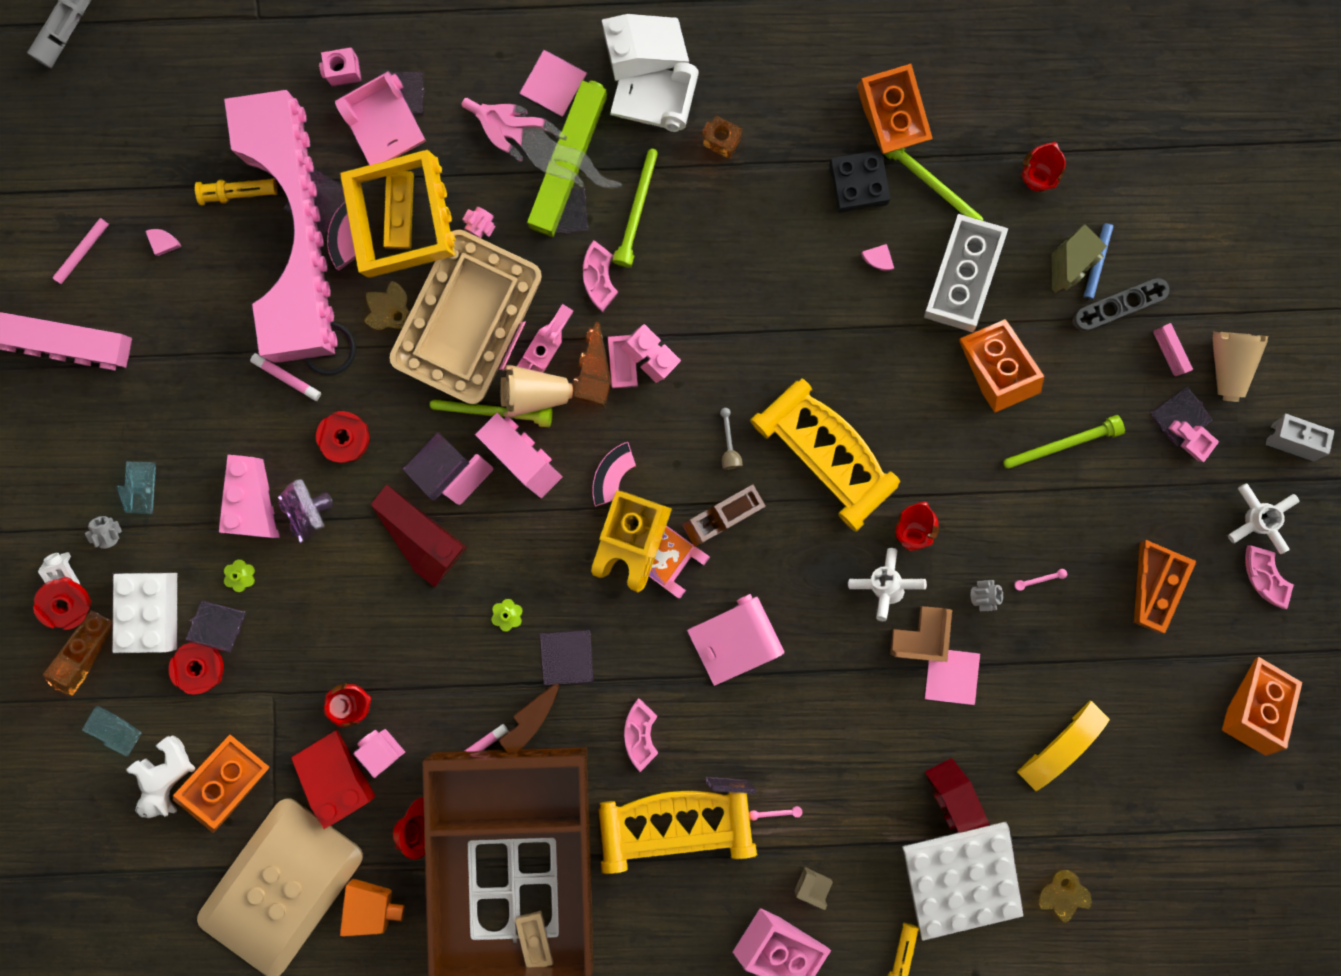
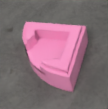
M159 229L146 231L154 254L157 256L181 247L179 241L166 231Z
M887 244L861 253L865 262L881 271H891L894 269Z

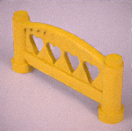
M800 379L794 382L763 413H757L751 418L750 422L765 438H769L775 432L845 505L838 515L849 528L857 532L864 525L863 520L898 488L900 480L891 471L887 474L882 472L873 453L854 428L832 409L812 398L809 393L812 390L811 386L804 379ZM807 408L810 411V416L817 418L818 423L816 426L796 429L801 409ZM819 427L827 428L828 434L835 437L833 445L814 448ZM838 445L844 446L846 453H850L853 456L852 463L831 467L835 448ZM855 464L862 465L863 471L870 474L871 479L869 482L849 485Z
M744 787L728 788L729 793L727 795L702 791L666 792L635 800L622 807L616 806L615 801L600 803L598 810L604 860L601 861L602 873L612 874L628 870L627 859L730 848L731 858L733 859L756 856V844L752 843L747 793L744 791ZM715 807H721L724 810L716 831L712 829L702 816V811L705 808L713 810ZM689 810H696L698 812V818L690 834H688L676 818V814L679 811L687 813ZM663 813H670L673 819L664 837L650 821L653 814L662 816ZM642 815L646 818L647 823L637 840L625 825V819L627 817L636 819V817Z

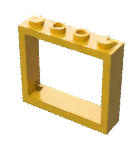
M428 150L340 173L358 272L368 278L455 256L454 241L456 239L449 226L452 218L448 207L445 206L444 200L447 197L444 183L440 180L439 174L442 172V167L439 165L438 157H435ZM423 166L438 244L375 260L361 183Z

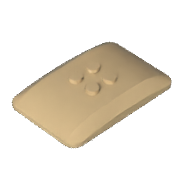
M454 230L453 234L456 239L454 241L455 256L435 261L390 353V363L397 370L469 404H477L483 400L493 382L512 339L531 304L542 276L540 269L535 264L466 231Z
M285 798L275 805L199 911L197 922L202 930L264 975L280 976L363 860V852L358 845L332 826L323 829L316 815L296 800Z

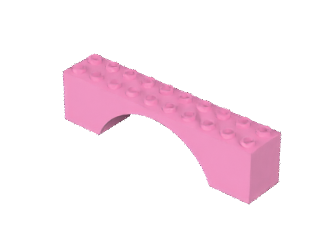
M287 90L225 99L231 150L247 165L262 169L279 181L289 199L294 218V244L287 267L274 287L265 296L252 304L259 356L274 363L333 355L335 354L334 347H337L338 343L336 333L332 332L330 322L334 321V313L332 307L328 306L327 297H330L331 292L329 283L325 281L324 272L327 271V263L325 257L321 255L320 247L324 246L322 233L318 231L317 222H320V213L318 207L314 205V197L317 196L315 183L311 181L310 172H313V163L311 157H308L307 154L310 140L308 133L304 132L303 123L307 121L305 110L303 107H300L297 99L293 98Z

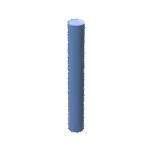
M1103 224L1100 239L1107 247L1101 252L1104 257L1094 267H1091L1083 296L1086 299H1094L1113 230V225Z

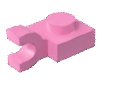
M1174 420L1168 428L1176 435L1185 439L1181 447L1200 462H1204L1219 443L1202 426L1192 428L1186 421L1180 423Z

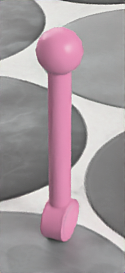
M1059 569L1057 573L1024 582L1018 580L1014 583V587L1020 591L1025 586L1058 577L1064 579L1067 577V571Z
M795 806L792 810L757 812L753 810L749 812V819L755 821L761 817L784 815L800 817L802 809L799 806Z

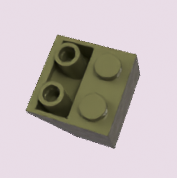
M1085 224L1070 235L1052 253V290L1055 293L1063 288L1067 291L1072 285H1076L1086 275L1085 272L1090 267H1094L1104 257L1101 252L1107 245Z

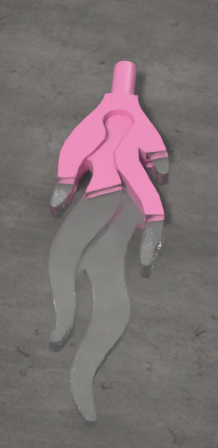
M468 98L463 100L462 107L476 114L491 142L497 148L514 156L518 161H523V157L515 147L507 142L506 138H512L517 141L536 167L547 174L573 180L580 187H583L584 183L575 172L559 166L555 162L565 161L581 169L596 185L604 188L622 187L620 182L608 180L601 176L584 152L562 146L551 140L544 131L551 132L561 140H567V137L547 120L537 117H515L527 115L528 112L525 108L514 104L479 105Z

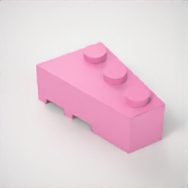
M496 413L475 435L525 486L542 499L563 476L549 464L552 459L542 449L537 452L532 447L535 442L525 432L520 435L516 431L519 426L510 417L503 419Z
M237 455L227 456L219 532L280 538L279 532L276 530L273 516L275 513L273 506H271L268 492L270 490L263 459Z

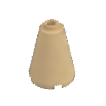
M1213 332L1212 341L1218 395H1223V400L1239 402L1240 397H1246L1268 342V336Z
M505 365L504 369H502V371H507L506 377H501L500 381L501 407H507V412H503L505 417L518 416L567 404L568 399L572 398L573 387L571 383H568L567 378L512 365Z

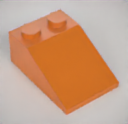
M911 64L860 80L857 88L862 106L882 154L933 139Z
M1006 319L960 338L959 342L981 392L994 412L1041 393L1044 375Z
M1260 657L1255 658L1227 709L1222 731L1265 756L1287 749L1302 682Z
M229 735L173 795V801L214 833L270 767Z

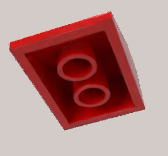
M337 730L291 757L310 807L323 829L333 825L376 797Z

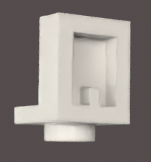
M69 552L61 555L54 553L43 560L44 562L38 572L45 583L54 579L69 577L74 582L80 584L68 563L71 557Z

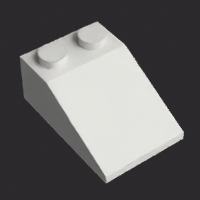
M625 14L602 20L615 81L674 68L677 63H689L678 18Z

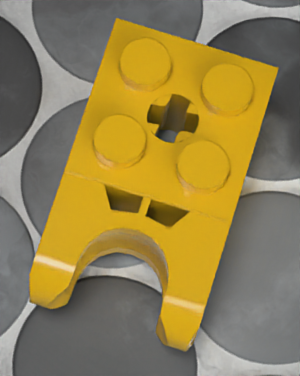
M616 490L591 571L593 576L603 578L609 575L613 565L622 559L629 567L627 580L629 588L636 592L643 590L672 508ZM635 520L639 522L638 527L633 525Z

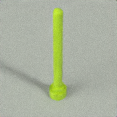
M905 148L884 154L888 159L892 158L895 161L898 159L964 216L983 221L981 215L904 151Z
M655 149L648 150L622 246L615 250L612 259L613 263L623 267H632L634 260L631 248L657 158V151Z
M432 400L430 402V408L433 410L494 416L498 413L501 417L506 418L503 412H507V407ZM552 407L510 418L531 420L535 424H539V427L550 428Z
M1119 415L1109 417L1102 423V426L1009 457L1004 460L1003 465L1005 468H1012L1104 435L1107 437L1123 435L1125 433L1124 424Z

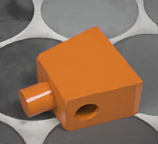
M352 879L345 889L340 936L384 933L388 927L389 920L403 921L405 905L391 904V889Z

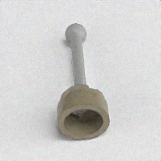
M723 408L720 414L724 418L728 451L722 456V469L743 467L742 458L736 451H733L729 425L730 410Z

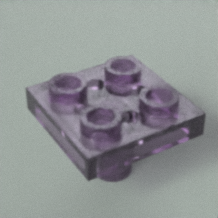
M302 479L292 482L278 497L279 507L284 514H287L291 522V532L295 537H298L300 543L310 539L324 526L318 512L333 507L332 499L328 493H323L311 499Z

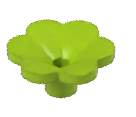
M243 560L234 561L232 565H227L224 568V574L226 575L224 584L227 587H233L236 592L244 591L246 587H251L255 582L253 577L254 567L246 564Z
M505 599L502 603H497L493 606L492 611L494 615L491 619L492 623L500 626L502 631H509L512 627H518L521 624L522 619L520 616L523 610L520 605H515L513 600Z

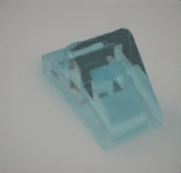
M126 461L125 486H117L125 513L153 514L156 463Z

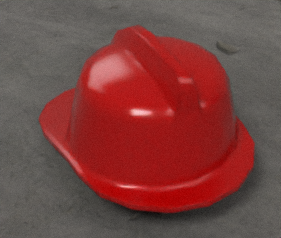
M420 797L412 803L405 817L401 818L393 829L395 848L401 850L407 858L413 860L422 858L425 855L424 797Z

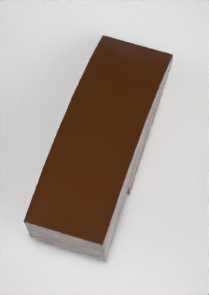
M751 485L682 524L695 547L766 506L755 486Z
M557 682L515 713L513 717L518 722V725L499 739V742L507 752L517 753L537 732L555 701L560 687Z

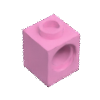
M352 48L321 53L323 62L319 63L322 78H326L331 86L361 81L358 57ZM338 64H344L340 71H334Z

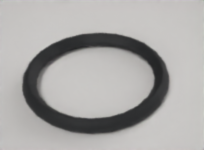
M330 322L331 328L339 329L347 336L350 342V354L347 361L341 367L334 370L320 369L312 363L310 358H304L306 364L313 371L322 375H335L343 372L350 366L355 356L356 345L352 334L347 328L334 322Z

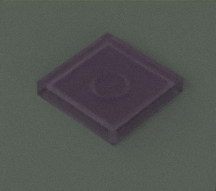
M437 432L403 470L429 498L435 501L468 466L469 462Z

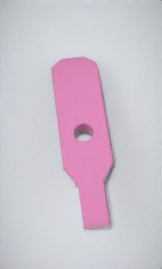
M563 304L561 305L551 323L539 329L517 367L542 373L545 371L562 343V329L572 315L573 310ZM544 346L545 354L539 356L537 348Z

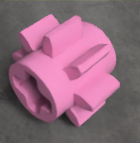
M477 207L475 211L468 209L462 219L467 224L464 229L479 238H482L484 234L490 237L496 227L491 222L494 217L480 207Z

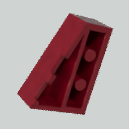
M952 758L925 771L935 792L934 798L940 809H943L946 814L943 817L950 830L953 829L955 834L990 826L970 780Z

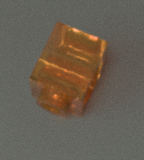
M716 115L713 122H707L702 132V135L705 136L704 146L731 159L742 138L743 129ZM717 132H724L728 137L725 140H718L714 135Z

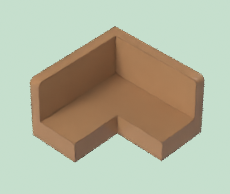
M920 606L918 631L892 629L890 655L901 658L948 662L952 610Z

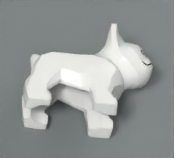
M175 736L166 737L156 745L159 750L165 753L164 764L154 766L148 759H144L141 762L136 761L126 769L129 773L136 775L139 788L142 791L141 798L138 800L135 809L140 817L152 818L158 815L166 817L168 813H175L177 808L169 799L170 789L188 772L195 771V767L190 763L185 752L183 743Z

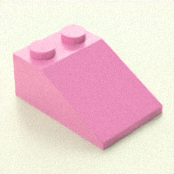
M760 908L735 947L733 954L745 970L759 976H815L831 950L782 918Z

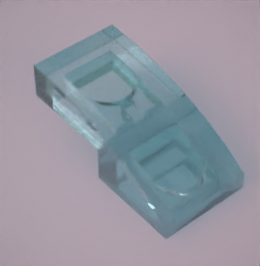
M99 706L95 707L82 731L104 741L105 746L127 757L142 734L123 719Z

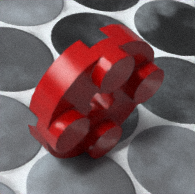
M338 411L328 418H324L316 431V442L323 452L322 454L329 460L338 463H348L360 459L369 444L370 437L367 424L360 417L350 412ZM343 430H346L349 440L341 445L340 440L337 439V434H342Z
M62 577L48 581L40 587L34 597L35 605L33 610L37 619L45 626L50 628L56 626L63 628V630H69L77 627L85 620L92 603L87 591L80 584L74 582L69 577ZM58 600L66 601L68 608L65 609L63 606L58 608L56 606Z
M203 642L185 644L178 649L169 662V676L172 683L176 687L179 686L187 694L205 693L213 689L222 680L224 671L223 659L218 649L213 645ZM195 661L202 665L199 675L196 674V671H191V666L195 665Z

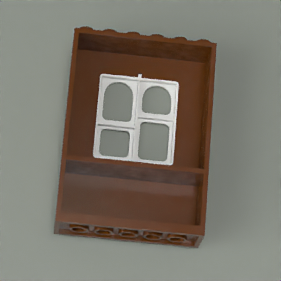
M587 747L520 749L517 753L507 752L506 750L432 752L423 760L429 976H592L594 951ZM530 842L549 843L551 870L547 873H521L519 871L518 859L519 844ZM479 844H505L508 848V885L506 887H478L476 882V846ZM549 884L551 886L552 918L545 928L552 953L553 965L526 967L515 918L520 916L519 888L521 885ZM506 898L509 901V921L503 929L493 932L484 929L480 925L477 916V902L480 899Z

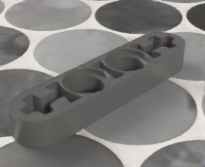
M1152 279L1083 307L1073 315V325L1079 331H1089L1151 306L1168 296L1169 285L1163 279ZM1154 287L1160 288L1161 292L1158 295L1153 294L1146 297L1144 294ZM1128 294H1135L1138 297L1139 302L1136 307H1131L1127 304L1126 297ZM1105 303H1111L1115 307V314L1109 317L1104 314L1103 306ZM1096 312L1097 317L1088 321V325L1086 322L1081 323L1080 318L1083 317V314L1089 316Z

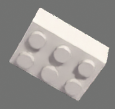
M177 573L114 574L113 653L169 652L177 650Z

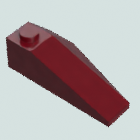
M387 484L371 503L372 508L413 570L436 588L466 550L467 546Z

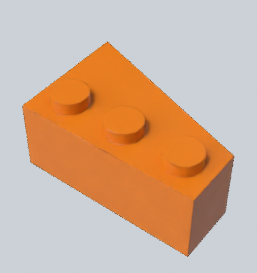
M1147 540L1140 542L1134 623L1156 633L1166 632L1196 564L1195 560Z

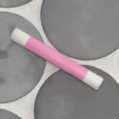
M255 353L251 357L250 362L311 399L317 401L321 396V392Z
M502 724L465 751L484 750L506 735L509 730Z

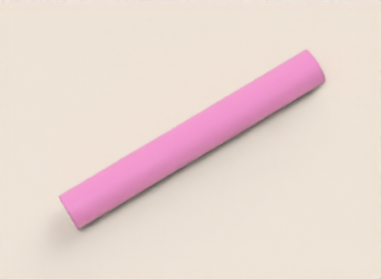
M100 218L53 276L54 280L60 284L64 282L109 224Z

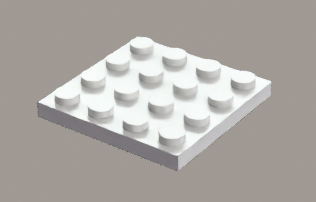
M1006 822L903 846L922 941L1023 917L1010 831Z

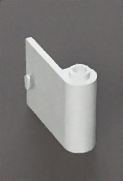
M677 63L673 71L665 69L619 80L610 115L663 127L671 132H678L684 129L698 78V69L689 63Z

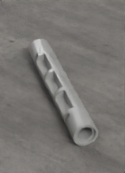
M58 0L27 54L52 69L91 0Z

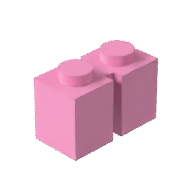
M643 324L620 348L635 363H638L647 356L650 360L643 363L640 368L657 383L663 380L681 360L665 344L660 347L658 343L661 340Z
M384 729L380 733L375 730L364 737L358 743L360 748L354 754L375 778L403 755L405 751L390 733Z

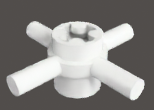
M1247 483L1238 487L1250 509L1245 516L1246 524L1228 535L1229 540L1232 543H1236L1254 531L1258 534H1267L1279 554L1287 552L1289 547L1278 532V529L1284 523L1283 512L1299 503L1298 497L1292 494L1273 506L1268 503H1260ZM1266 513L1268 517L1261 520L1262 514Z
M895 548L887 549L885 567L876 569L871 579H849L848 581L849 589H872L875 595L879 597L876 619L879 621L887 620L889 604L900 601L903 598L904 589H926L927 585L926 579H902L899 573L895 571L897 549Z

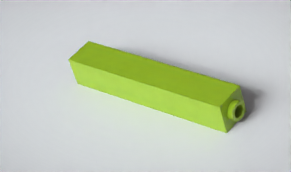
M583 80L581 81L527 221L529 228L554 237L607 99L606 89L598 82L589 81L588 83Z

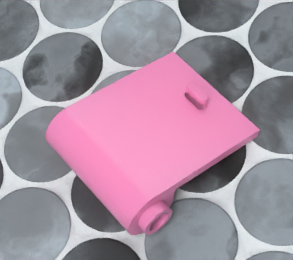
M389 72L380 75L335 101L343 119L351 127L369 165L395 159L426 142L400 91L403 88L401 81L396 74L391 75Z
M751 594L737 600L738 605L733 609L687 630L714 686L785 653L757 596L752 598Z

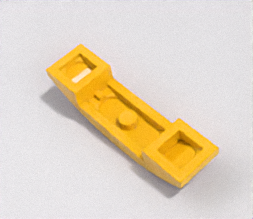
M1089 701L1072 717L1074 721L1039 755L1035 754L1017 771L1035 791L1043 788L1068 768L1092 744L1110 720L1092 701Z

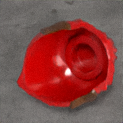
M1056 142L1036 147L1025 156L1022 163L1024 165L1022 170L1023 181L1027 184V187L1035 192L1056 188L1066 171L1065 157Z
M928 502L916 503L899 513L898 521L895 524V536L905 549L910 551L921 550L930 546L934 538L938 536V518L931 510Z
M343 683L337 685L326 695L323 709L324 715L339 727H351L359 724L369 712L371 696L355 684Z

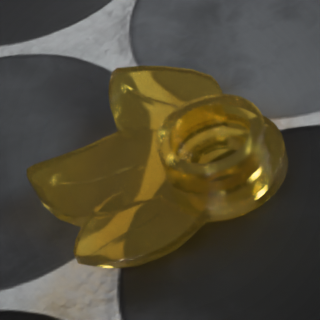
M391 281L386 294L382 292H368L366 294L367 303L372 313L364 321L370 327L377 330H382L389 326L394 329L403 328L410 312L406 307V292L399 284ZM400 312L402 318L399 321H395L394 315Z
M1069 870L1057 872L1053 877L1052 883L1043 887L1040 892V908L1046 910L1053 907L1057 916L1065 923L1073 917L1077 907L1091 908L1092 900L1089 890L1079 884L1078 877ZM1069 879V884L1063 887L1061 885L1062 880Z

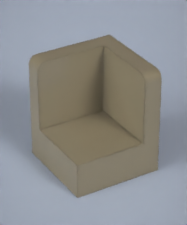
M804 867L794 892L797 898L825 910L827 907L825 899L833 881Z

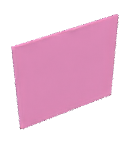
M544 50L520 94L563 117L587 73Z
M525 321L520 323L498 370L504 369Z
M949 650L948 662L929 660L925 699L975 705L980 654Z

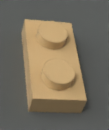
M542 911L517 916L515 922L526 967L553 965Z

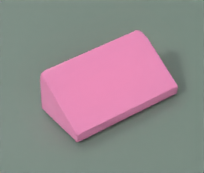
M475 455L447 484L442 493L456 504H462L493 471V467L482 456Z

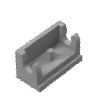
M1285 413L1282 418L1272 424L1271 428L1276 429V431L1266 441L1268 446L1314 462L1329 455L1334 430Z

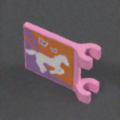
M666 526L649 577L676 597L681 598L686 590L675 583L674 580L691 557L703 565L706 564L710 557Z

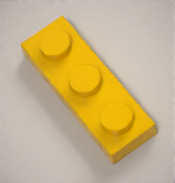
M403 171L386 176L384 247L386 249H411L414 181L412 171Z

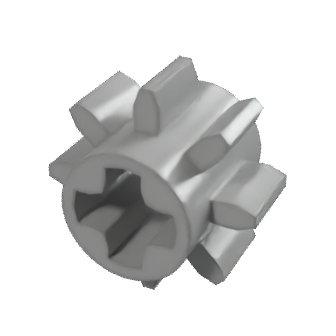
M100 516L89 523L88 528L90 531H87L85 535L89 543H94L95 547L109 548L117 543L119 539L118 533H121L122 530L118 521L114 522L112 518Z
M994 580L977 581L978 587L971 589L973 605L979 606L980 611L997 610L996 605H1000L1003 601L1001 586L994 585Z

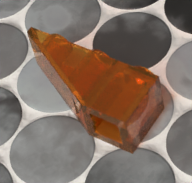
M595 322L594 328L590 327L588 330L586 342L589 343L587 352H582L578 364L579 367H582L579 377H574L572 387L575 392V399L605 407L612 381L600 323Z
M90 610L85 620L79 625L44 672L43 676L48 685L72 697L87 677L113 626V621Z

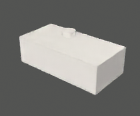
M958 214L924 318L974 332L1008 228Z

